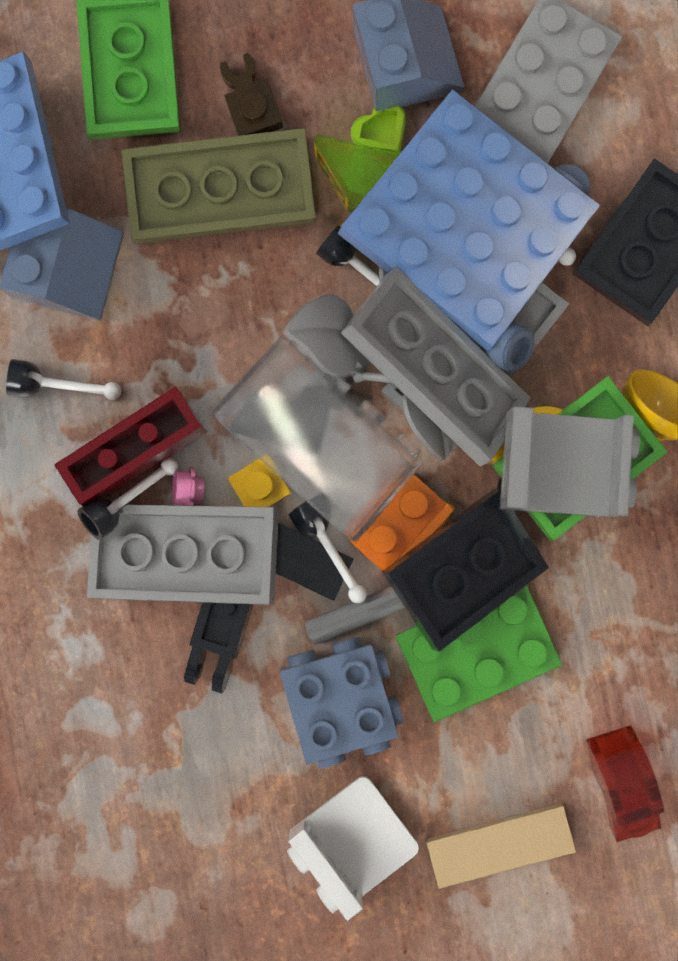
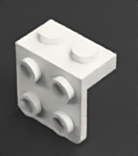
M360 776L290 829L288 842L291 847L287 850V853L300 872L305 874L310 870L321 885L316 891L328 910L334 913L339 909L348 921L363 909L362 896L412 859L418 853L419 847L415 838L373 782L366 776Z

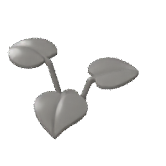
M379 267V279L381 281L387 272ZM325 294L312 299L295 313L285 327L283 334L304 349L315 362L320 375L325 380L334 382L352 376L356 383L365 380L392 383L383 373L366 372L365 369L371 362L341 334V331L354 314L347 303L340 297L333 294ZM404 394L402 398L403 410L411 429L433 456L440 461L445 460L450 454L454 441Z

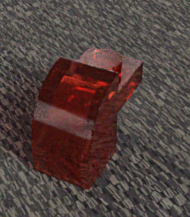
M629 725L586 739L591 769L605 797L609 825L616 842L632 837H642L651 831L661 829L660 814L665 812L661 793L651 764L633 727Z

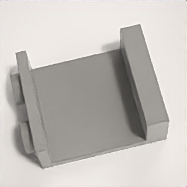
M513 407L506 412L500 509L613 518L628 516V507H634L637 496L636 479L630 478L631 458L637 457L640 446L639 430L633 429L634 416L623 415L616 419L538 414L533 413L534 408Z

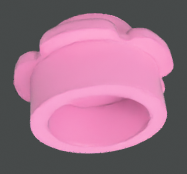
M189 467V471H174L171 494L172 505H202L204 478L197 477L193 467Z

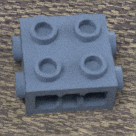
M360 637L332 644L334 653L317 658L314 650L287 657L289 666L282 667L280 670L306 765L317 762L318 768L337 765L346 760L345 753L358 749H363L364 755L378 753L391 747L390 740L399 738L395 725L404 723L397 696L387 698L382 679L391 677L383 650L374 652L371 642L361 644Z

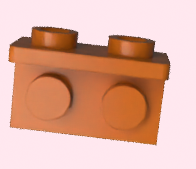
M411 472L349 542L383 571L452 519L449 518V515L456 508L449 502L446 503Z

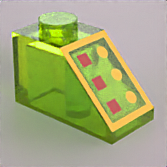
M316 134L314 141V152L317 162L345 209L351 213L399 156Z

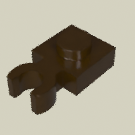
M249 53L243 54L246 70L241 75L232 74L226 61L221 62L220 70L223 81L228 87L235 90L225 94L224 98L238 136L272 132L283 128V121L267 79L254 84L256 69Z

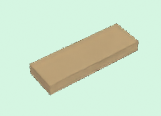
M561 803L426 839L438 889L576 853L565 809Z

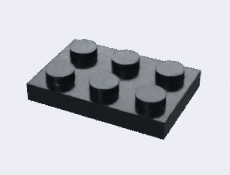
M655 158L572 273L647 327L653 323L678 287V174Z
M491 490L382 571L426 641L435 651L440 652L549 568L514 510L500 509L501 490Z

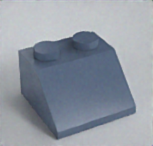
M367 0L353 4V33L376 111L383 110L382 112H386L385 109L396 106L406 107L446 97L452 89L456 93L464 92V83L441 6L423 0Z
M66 208L69 225L9 248L0 281V289L15 300L101 321L124 233L91 217Z

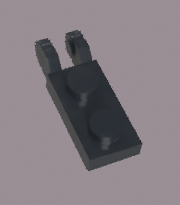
M201 604L189 644L192 646L184 673V681L186 683L195 685L201 677L207 650L220 654L212 677L211 690L221 694L224 693L231 675L234 659L238 658L253 604Z

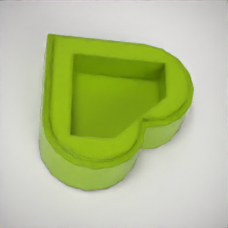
M402 106L385 109L386 112H382L383 110L376 111L374 108L371 115H363L355 120L351 128V141L358 151L397 158L400 155L406 123V113Z

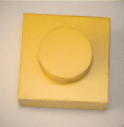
M267 454L227 478L244 507H272L291 495L290 490Z

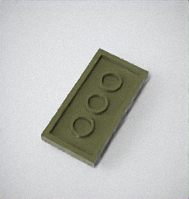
M305 128L121 149L130 234L133 244L316 223Z

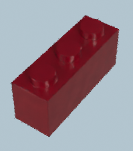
M175 386L55 463L54 466L78 504L83 506L95 498L108 497L164 459L198 439L207 431L184 395Z

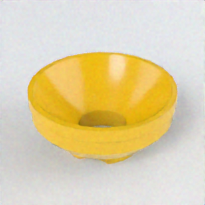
M644 369L635 370L627 378L622 394L659 441L678 440V383L658 372Z

